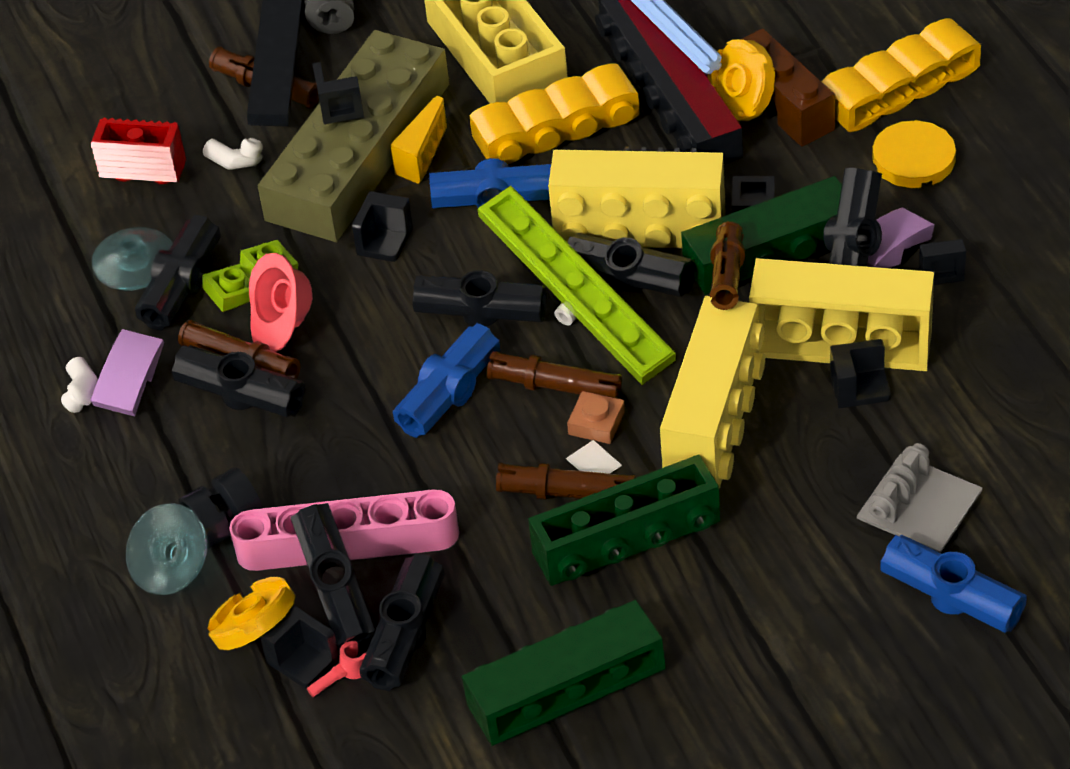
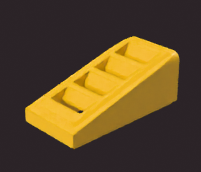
M440 96L434 97L390 144L395 175L417 184L424 178L447 128L444 98Z

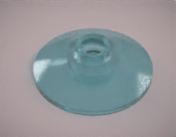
M134 227L118 231L105 238L95 249L92 256L93 272L102 284L113 289L127 291L148 287L151 281V268L156 254L162 249L169 251L172 242L165 234L151 228Z
M161 504L144 513L133 526L126 545V564L134 582L145 591L157 595L173 594L187 587L197 577L205 562L208 546L205 527L191 509L179 504ZM177 546L176 553L172 558V551Z

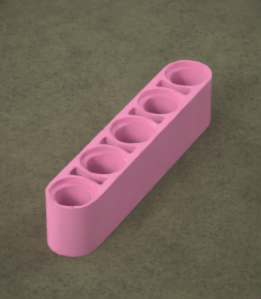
M425 490L247 510L236 515L229 527L238 563L243 568L253 571L307 565L290 517L298 513L300 509L313 504H329L350 560L440 551L454 545L459 538V526L454 499L448 492L442 490Z

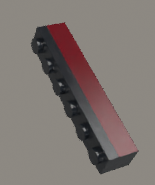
M598 0L599 14L595 15V22L601 37L609 39L615 58L618 61L623 60L627 66L631 82L634 85L639 84L643 90L649 109L657 111L665 133L674 136L680 151L690 152L692 148H696L697 152L723 153L724 164L743 158L742 127L704 72L631 0Z

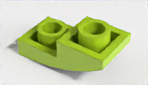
M278 240L241 250L240 264L204 274L202 288L219 309L224 312L250 302L249 280L251 272L257 261L265 254L278 253L286 257L292 267L297 270L298 262Z

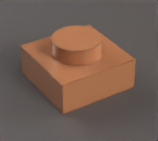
M582 391L567 422L568 435L611 444L625 413L624 400Z

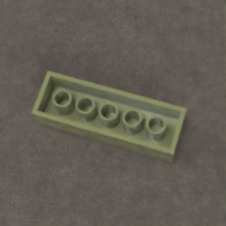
M374 30L338 77V79L357 76L364 118L324 125L320 103L317 105L257 185L264 220L337 243L360 211L369 191L373 192L392 166L393 159L390 144L434 97H441L449 86L445 49Z

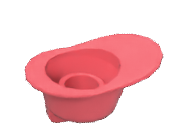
M278 253L265 254L257 261L251 272L249 298L253 343L258 341L267 344L270 350L277 353L285 347L294 329L300 326L311 308L313 297L309 279L303 272L293 268L286 257Z

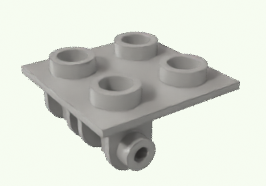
M916 443L913 446L906 447L903 453L897 457L858 513L857 519L897 536L904 535L941 553L983 491V488L929 466V450L924 445Z

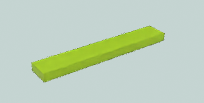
M511 185L478 208V215L482 221L641 385L676 361V353Z

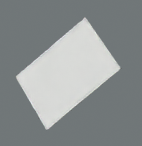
M594 440L566 458L579 471L610 474L622 466Z

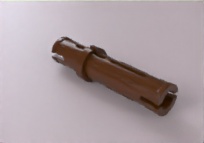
M219 46L214 49L210 56L209 67L212 71L236 78L240 85L250 87L255 56L246 55L244 57ZM294 76L292 100L308 108H313L319 101L316 83Z
M729 221L718 226L716 242L713 244L710 253V259L714 265L710 297H712L711 304L720 310L731 309L737 304L739 300L740 267L745 261V248L742 244L744 239L743 229L738 223Z
M188 320V323L185 322L180 328L178 341L181 346L192 345L223 356L231 352H245L254 359L255 366L295 379L299 375L300 361L298 359L270 350L267 344L262 342H246L193 320Z
M492 351L490 355V360H493V363L488 362V379H499L524 384L525 389L534 391L537 387L579 395L582 391L617 399L620 396L617 390L621 391V374H610L542 361L541 356L537 355L524 358L499 353L498 351Z
M499 463L498 471L500 473L496 475V491L534 494L537 496V499L547 500L548 496L581 499L632 480L636 476L550 468V464L540 463L539 467Z

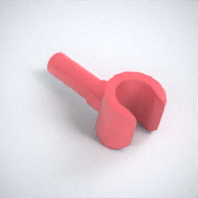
M357 641L344 643L340 648V663L307 687L312 697H315L343 677L349 679L361 678L360 667L366 653L356 658L358 655Z

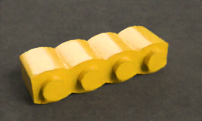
M946 18L927 25L920 34L909 35L896 40L886 51H877L862 57L853 67H845L831 72L821 82L835 94V120L848 132L858 131L874 123L881 115L893 114L906 107L914 99L924 98L937 92L947 82L959 81L969 76L980 66L981 44L953 19Z
M605 64L588 71L582 77L572 76L563 78L545 89L528 90L516 95L508 102H495L478 108L469 115L472 137L486 159H500L507 164H511L520 160L528 153L546 152L559 146L565 140L583 139L596 133L602 127L612 128L630 122L639 115L638 92L619 64Z

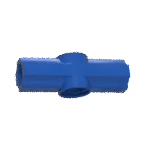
M490 158L478 163L475 170L429 173L432 208L476 205L479 208L510 185L526 201L550 200L548 184L551 164L510 167L503 160Z
M478 323L473 327L469 326L442 356L433 354L427 358L419 372L418 383L393 410L394 421L400 425L404 433L414 438H418L419 435H426L452 404L460 407L468 401L475 388L476 377L488 365V362L491 361L490 355L492 351H500L499 340L491 333L490 329Z
M895 535L887 545L886 552L881 560L880 570L930 595L931 602L939 611L946 614H960L964 612L1004 633L1007 631L1011 632L1014 629L1026 606L1027 595L976 571L972 559L960 552L941 554L904 535Z

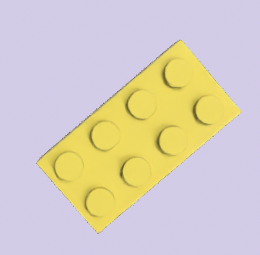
M424 0L427 22L489 103L508 102L520 93L533 89H545L552 83L567 78L565 47L527 0Z
M553 150L548 184L552 227L566 242H568L570 236L573 237L577 233L611 241L623 237L637 240L641 247L682 248V231L725 216L723 153Z
M756 258L749 303L758 304V323H764L765 326L763 343L759 353H763L765 358L830 363V346L881 339L885 347L884 368L927 371L932 333L934 272Z
M705 296L660 426L662 468L699 454L720 488L722 479L729 480L731 477L734 454L731 453L733 445L740 446L744 433L743 413H750L753 407L755 387L752 386L754 379L761 380L763 375L765 354L759 353V350L763 343L765 326L764 323H758V304L738 301L733 308L720 310L711 304L712 297Z

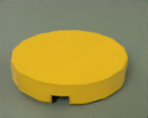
M731 40L726 43L728 45L724 49L717 51L722 56L720 61L722 66L719 70H714V72L708 74V79L736 120L750 121L760 116L769 105L774 91V67L771 57L762 45L752 40Z
M918 120L902 121L886 127L877 135L872 146L873 164L877 167V172L882 173L883 179L897 186L921 188L922 183L932 181V185L944 180L952 172L956 162V148L953 138L941 127Z
M268 577L258 580L250 586L253 590L252 593L244 598L240 593L234 594L216 610L209 620L207 629L210 632L208 633L218 649L231 650L242 647L268 632L286 616L294 604L296 595L283 578Z

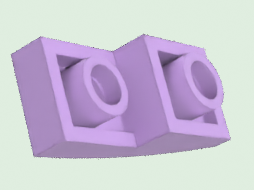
M903 207L878 218L877 221L882 231V241L877 252L872 256H868L867 266L891 268L901 264L904 249L931 240L935 224Z
M122 329L112 346L90 400L93 406L135 417L146 382L152 381L164 340Z

